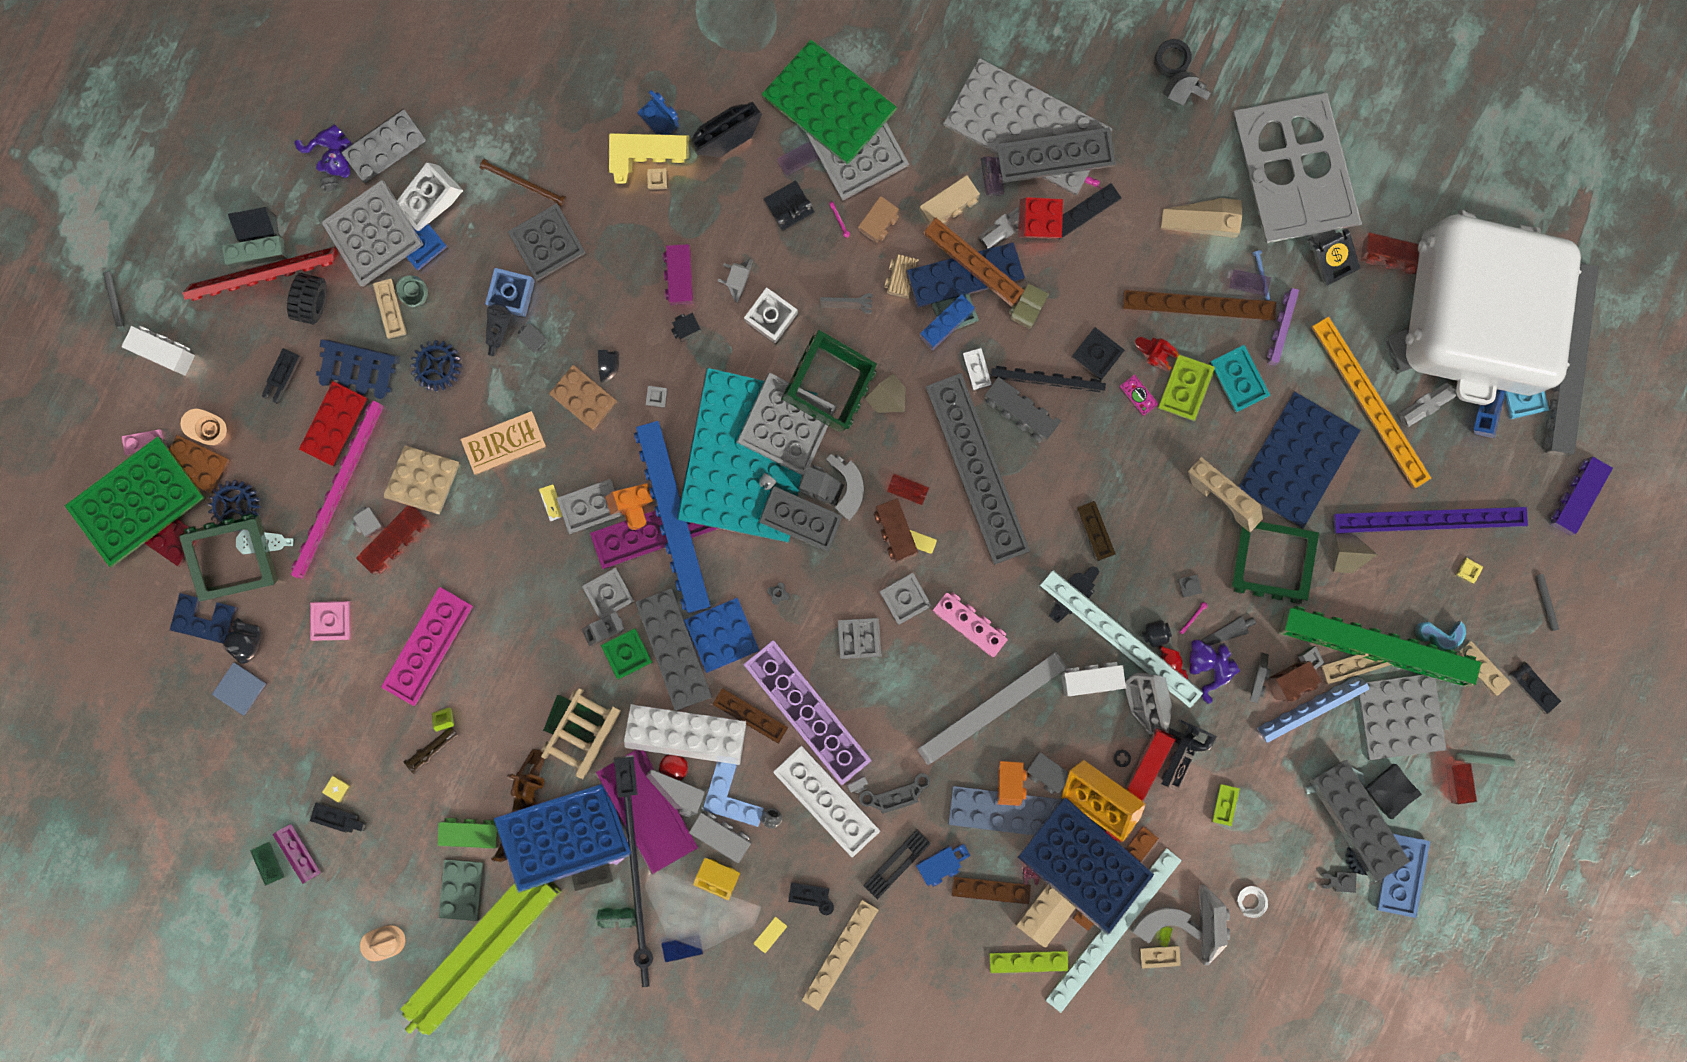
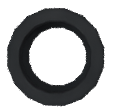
M1179 39L1167 40L1159 46L1155 54L1154 63L1156 69L1166 77H1173L1180 72L1187 71L1192 60V53L1185 42ZM1169 48L1180 50L1184 55L1182 66L1177 69L1166 67L1162 61V55L1165 50Z

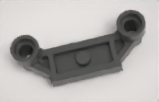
M919 773L912 784L878 795H874L870 791H863L859 796V801L865 807L871 806L881 810L882 814L919 802L918 797L923 789L929 786L930 778L925 773ZM920 777L925 778L924 784L918 782ZM865 795H869L871 797L868 802H865L863 800V797Z

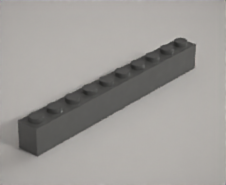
M1581 263L1568 363L1570 365L1567 368L1564 380L1556 387L1551 388L1554 391L1553 399L1549 403L1551 415L1547 420V429L1549 430L1548 436H1546L1544 441L1546 453L1563 456L1575 454L1599 266Z

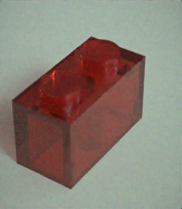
M1463 762L1446 765L1451 803L1459 805L1477 802L1471 763Z

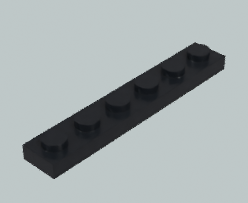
M996 366L991 369L990 373L991 379L999 377L1006 381L1104 393L1106 383H1101V379L1091 378L1090 381H1086L1080 376L1064 378L1063 374L1057 373L1048 376L1042 371L1026 373L1025 369L1020 368L1010 371L1007 370V367Z

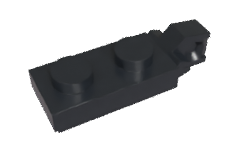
M315 802L310 822L345 833H352L353 829L364 831L366 823L358 821V816L353 815V813Z

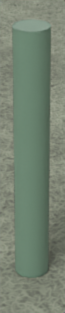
M1463 753L1455 754L1456 761L1509 767L1515 766L1514 759Z

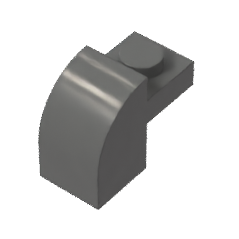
M1188 71L1174 75L1163 91L1167 98L1183 106L1191 92L1205 99H1208L1211 94L1206 88L1207 85L1199 81V78L1194 73Z
M613 612L603 619L582 628V632L588 645L592 646L622 632L624 629L623 622L617 612Z

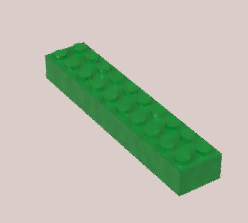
M1294 606V608L1284 611L1278 633L1355 656L1369 654V656L1363 658L1378 662L1377 660L1382 661L1379 663L1387 662L1392 664L1390 666L1463 687L1476 685L1482 663L1476 661V657L1471 655L1463 657L1457 655V652L1446 649L1441 651L1438 650L1436 645H1420L1419 641L1408 638L1403 640L1400 639V635L1393 633L1385 635L1379 629H1364L1359 623H1343L1341 618L1332 617L1329 619L1324 617L1323 613L1316 611L1308 613L1305 612V608Z

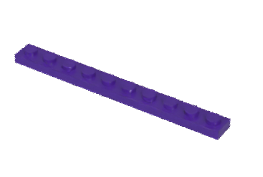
M1527 507L1333 514L1334 533L1528 526Z

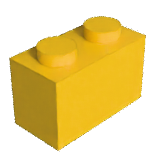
M704 858L693 885L729 901L740 873L732 867L719 864L714 859Z

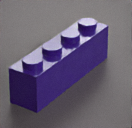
M1595 457L1582 460L1578 467L1580 469L1579 473L1569 483L1571 486L1569 491L1565 492L1560 499L1562 503L1559 509H1555L1551 515L1552 521L1550 525L1569 536L1577 534L1613 467Z

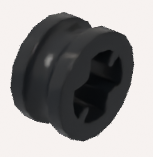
M1118 750L1114 754V762L1119 767H1126L1131 762V755L1126 750ZM1120 753H1124V756L1128 757L1127 762L1125 761L1124 764L1117 760V756H1120Z

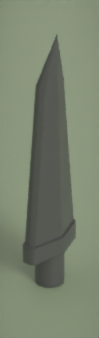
M1240 616L1201 641L1207 645H1214L1249 634L1248 627L1255 625L1256 622L1253 617L1244 621L1243 617Z

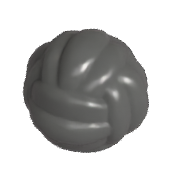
M774 808L766 809L761 815V823L769 829L776 828L782 821V815Z

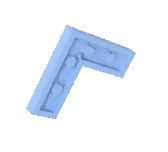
M717 762L703 810L758 827L764 810L763 807L727 797L737 764Z

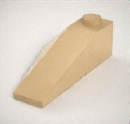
M1219 198L1163 209L1161 228L1236 238L1240 234L1241 200Z

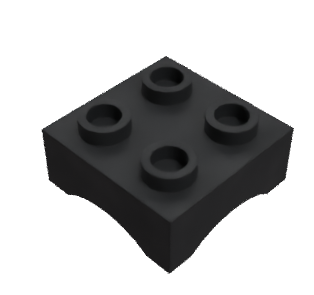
M1392 764L1365 787L1367 793L1389 819H1394L1405 807L1422 795L1397 764Z

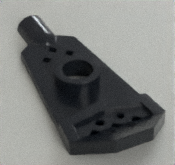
M498 303L487 307L486 344L489 346V356H495L496 349L501 347L512 315L505 305ZM496 327L499 332L494 333L492 328Z

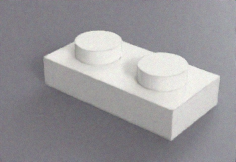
M982 349L963 353L973 391L991 386L992 383Z

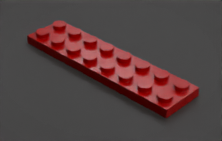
M336 246L195 282L189 284L182 293L185 300L191 299L195 301L203 298L202 295H218L221 293V290H237L240 288V285L247 284V286H253L258 284L259 280L272 281L282 274L287 277L294 275L295 271L303 270V272L313 270L314 266L317 265L322 267L329 266L336 259L338 250Z

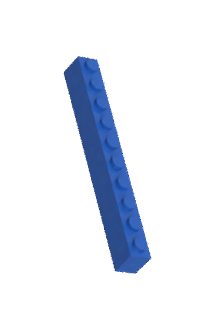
M655 421L637 426V432L634 433L637 444L640 443L642 447L639 454L641 461L646 462L647 469H644L647 481L651 480L652 487L649 488L652 499L656 498L658 506H655L656 515L662 519L663 524L660 525L662 536L666 535L668 543H665L666 551L673 558L670 565L672 572L677 573L678 580L675 583L678 592L682 591L683 599H680L682 608L687 610L688 613L709 608L711 605L688 523L677 520L681 498L660 423Z

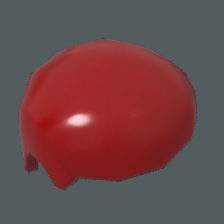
M667 754L660 761L658 770L659 773L681 782L687 774L688 764L683 756Z

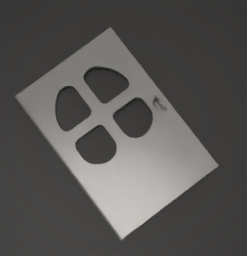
M1327 93L1233 112L1266 243L1362 225ZM1295 117L1308 119L1318 127L1323 135V140L1303 145L1298 144L1291 120ZM1270 122H1278L1282 127L1286 147L1267 152L1261 151L1258 146V140L1262 129ZM1324 152L1329 158V172L1318 179L1307 176L1302 166L1301 156ZM1288 159L1291 162L1294 179L1286 185L1272 183L1266 177L1264 164L1271 161Z

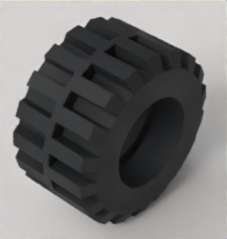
M299 273L295 277L287 299V313L291 320L312 325L318 322L323 313L327 297V285L324 278Z

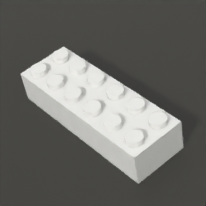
M631 705L624 744L625 748L740 765L746 721Z

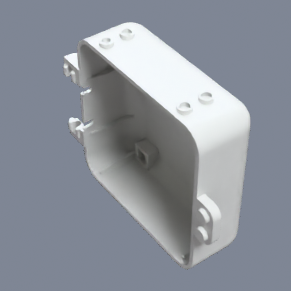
M1459 210L1457 215L1448 216L1428 228L1424 232L1418 246L1420 254L1409 333L1405 339L1407 344L1406 358L1410 366L1420 373L1457 380L1456 394L1458 398L1462 401L1480 405L1492 403L1495 400L1497 389L1532 396L1559 385L1564 380L1567 368L1570 365L1568 363L1578 277L1581 273V254L1577 245L1568 239L1542 234L1539 227L1520 225L1519 228L1489 222L1476 219L1475 214L1468 213L1465 210Z

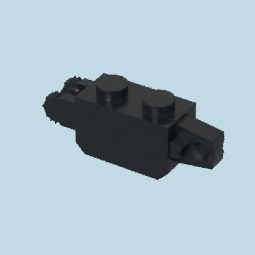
M1091 566L1084 574H1073L1067 582L1089 599L1095 592L1093 590L1095 584L1092 582L1097 578L1099 569L1098 567ZM1054 597L1056 605L1049 614V617L1054 622L1059 623L1073 612Z

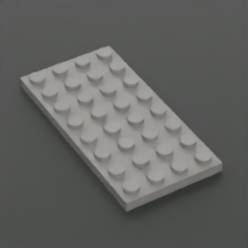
M980 58L944 122V126L998 154L997 144L1109 128V126ZM1090 170L1042 178L1077 196Z

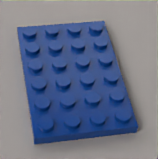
M602 784L494 818L518 892L628 857L631 854L616 809Z

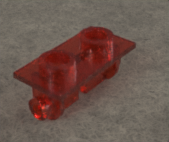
M893 474L887 492L923 505L929 487Z

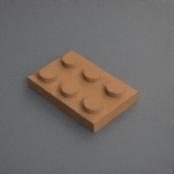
M574 365L571 366L549 393L550 396L593 431L618 402Z

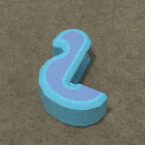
M1457 621L1447 635L1430 622H1423L1415 627V635L1422 642L1430 640L1432 645L1438 646V650H1454L1464 641L1466 628L1462 621Z

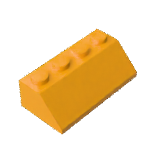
M1085 760L1070 770L1061 796L1062 799L1067 798L1087 817L1122 842L1141 818L1146 805Z

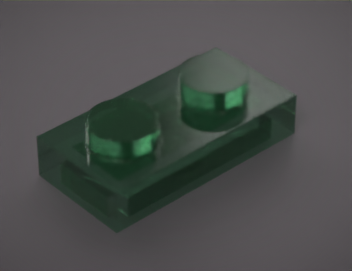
M270 842L250 850L265 886L285 877Z

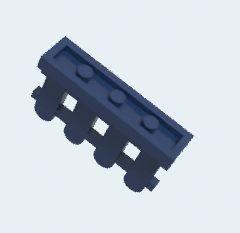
M321 339L320 347L325 348V350L320 352V357H323L321 370L316 372V376H319L320 385L328 386L331 384L332 379L337 380L338 384L348 389L350 384L356 385V392L360 395L366 394L368 389L372 388L375 389L374 395L377 399L385 398L387 392L391 393L392 388L388 387L390 376L396 370L392 366L399 363L400 356ZM337 351L343 352V357L338 356ZM356 355L362 357L361 361L355 360ZM374 359L379 360L380 365L374 364ZM336 360L341 361L339 376L333 374ZM354 365L360 366L357 380L351 379ZM372 369L379 370L376 384L370 383Z

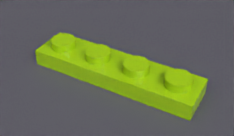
M1067 950L989 953L990 973L1068 971Z

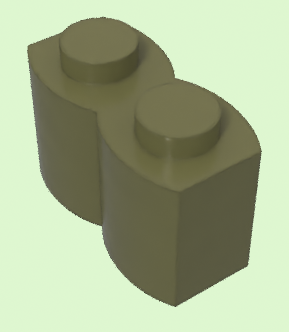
M1028 283L1026 288L1022 287L1025 291L1020 296L1018 304H1013L1009 313L1012 314L1010 318L1012 321L1031 329L1049 294Z

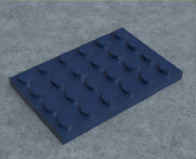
M1294 391L1238 487L1260 505L1299 528L1304 529L1361 430Z
M1067 798L1060 802L1018 855V858L1106 935L1111 933L1154 876L1148 868Z

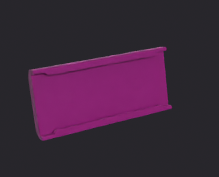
M634 750L626 756L633 755L638 795L631 797L636 847L651 874H654L696 850L698 847L677 809H674L646 777L647 772L654 770L646 753L643 750ZM613 762L595 773L627 829L624 797L617 796Z

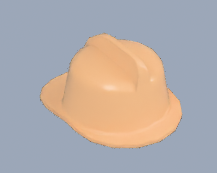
M191 409L181 418L180 424L184 434L203 444L217 445L226 436L227 427L225 422L212 413L201 409Z
M393 925L372 930L362 937L360 951L367 960L373 962L384 960L397 955L403 950L406 942L405 935L400 928Z

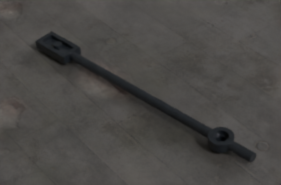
M630 755L614 757L617 796L624 797L628 846L631 851L629 857L638 949L633 954V960L636 966L640 968L642 987H649L648 967L653 962V955L646 948L631 797L638 794L634 756ZM641 954L646 955L645 959H639Z

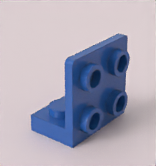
M650 90L651 100L637 114L655 134L671 135L679 128L678 114L671 106L667 107L664 98L659 92L654 93Z

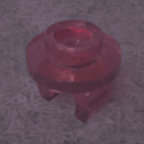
M1028 866L1023 868L1022 873L1025 885H1028L1030 879H1034L1035 885H1038L1040 877Z

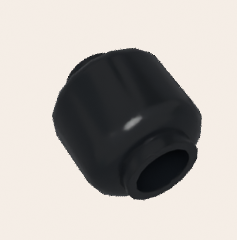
M1163 620L1147 623L1145 625L1146 631L1142 632L1145 643L1150 642L1152 647L1168 644L1172 637L1168 622L1165 623Z

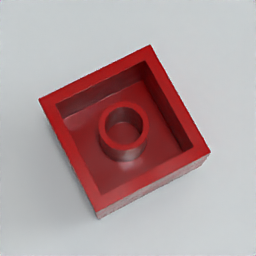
M1030 197L1020 199L1018 237L1062 238L1063 199Z

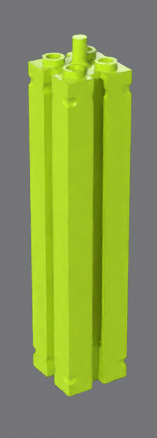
M552 881L518 892L514 883L401 1007L400 1010L403 1012V1017L411 1021L405 1028V1031L411 1034L417 1028L419 1032L429 1036L437 1030L562 890Z

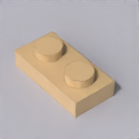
M1178 945L1139 948L1142 969L1181 966Z

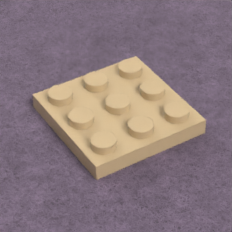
M404 446L384 493V498L440 515L460 466L459 462Z

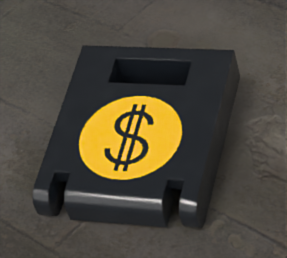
M1348 229L1342 230L1343 235L1337 232L1320 241L1321 251L1318 245L1312 246L1322 281L1327 286L1361 269ZM1344 266H1347V267H1345V268H1343V269H1341V270H1339V271L1333 273L1334 271H1336V270H1338V269H1340V268H1342V267H1344Z

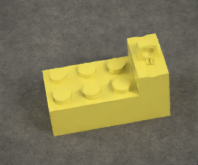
M609 134V173L614 174L615 183H627L628 173L632 172V158L634 162H645L647 158H652V162H666V159H672L671 162L683 163L685 159L689 158V135Z

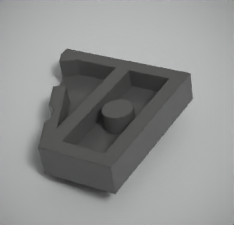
M1261 652L1259 667L1256 671L1251 690V702L1258 703L1259 697L1264 696L1266 686H1263L1264 680L1269 679L1271 669H1268L1269 654Z

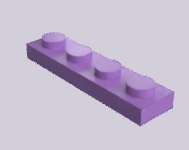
M1291 288L1288 293H1284L1282 299L1284 304L1283 311L1280 310L1277 317L1279 322L1278 329L1275 328L1272 335V340H1274L1273 347H1269L1267 352L1268 364L1275 366L1279 363L1299 293L1297 289Z

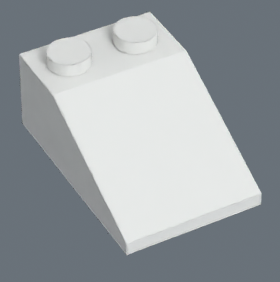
M427 162L397 202L411 225L419 231L451 206L463 190L439 165Z

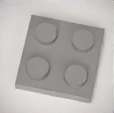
M617 568L582 586L600 620L635 602Z
M913 573L880 591L898 625L932 606Z

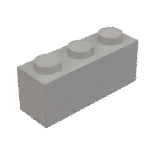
M708 811L706 813L701 812L689 833L739 863L751 844V841H749L750 837L741 831L739 834L732 830L733 826L725 821L721 824L715 820L717 817Z

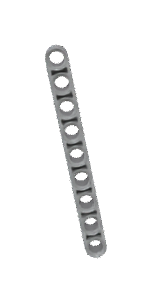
M1056 651L917 749L918 753L925 763L930 765L1064 671L1068 666Z

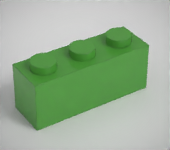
M445 818L444 821L439 822L437 846L496 849L499 847V834L494 820H483V823H476V819H464V822H456V818Z

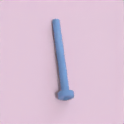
M1257 250L1252 252V254L1256 256L1265 300L1269 301L1270 296L1260 257L1262 251Z

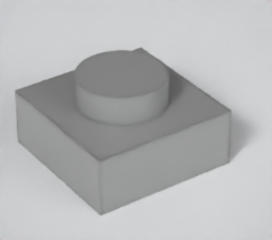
M648 386L645 405L665 408L668 389Z
M1316 646L1308 648L1298 656L1300 661H1311L1315 670L1324 664Z
M865 776L847 786L851 793L855 791L857 794L866 789L865 785L868 782Z

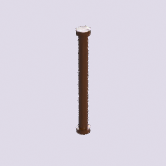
M483 159L480 164L481 170L484 171L486 169L558 203L560 207L566 201V196H559L489 163L487 159Z

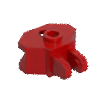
M1138 337L1135 339V345L1144 354L1147 363L1154 367L1157 366L1164 371H1170L1171 366L1168 365L1169 363L1166 358L1168 356L1178 358L1179 353L1175 347L1162 338L1156 339L1153 337L1149 340L1144 337Z

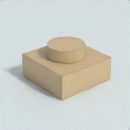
M647 169L648 190L667 189V169Z

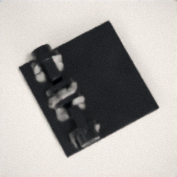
M796 180L763 198L782 231L815 213L811 202L806 198Z

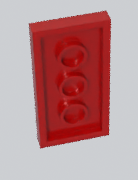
M332 381L299 450L335 467L368 398Z

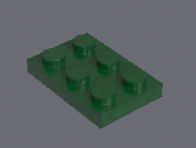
M561 695L556 696L543 731L554 734L571 703L568 698ZM580 703L576 704L572 712L596 726H603L605 722L604 716ZM570 720L567 721L563 728L564 731L588 744H593L596 738L594 733Z

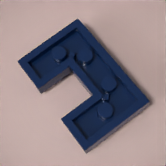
M179 593L170 631L223 644L225 637L231 632L237 607L216 602L211 621L195 617L199 605L198 597Z

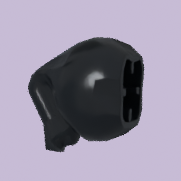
M237 618L233 621V632L228 633L224 639L223 648L240 664L250 662L258 651L261 630L259 626L245 623Z

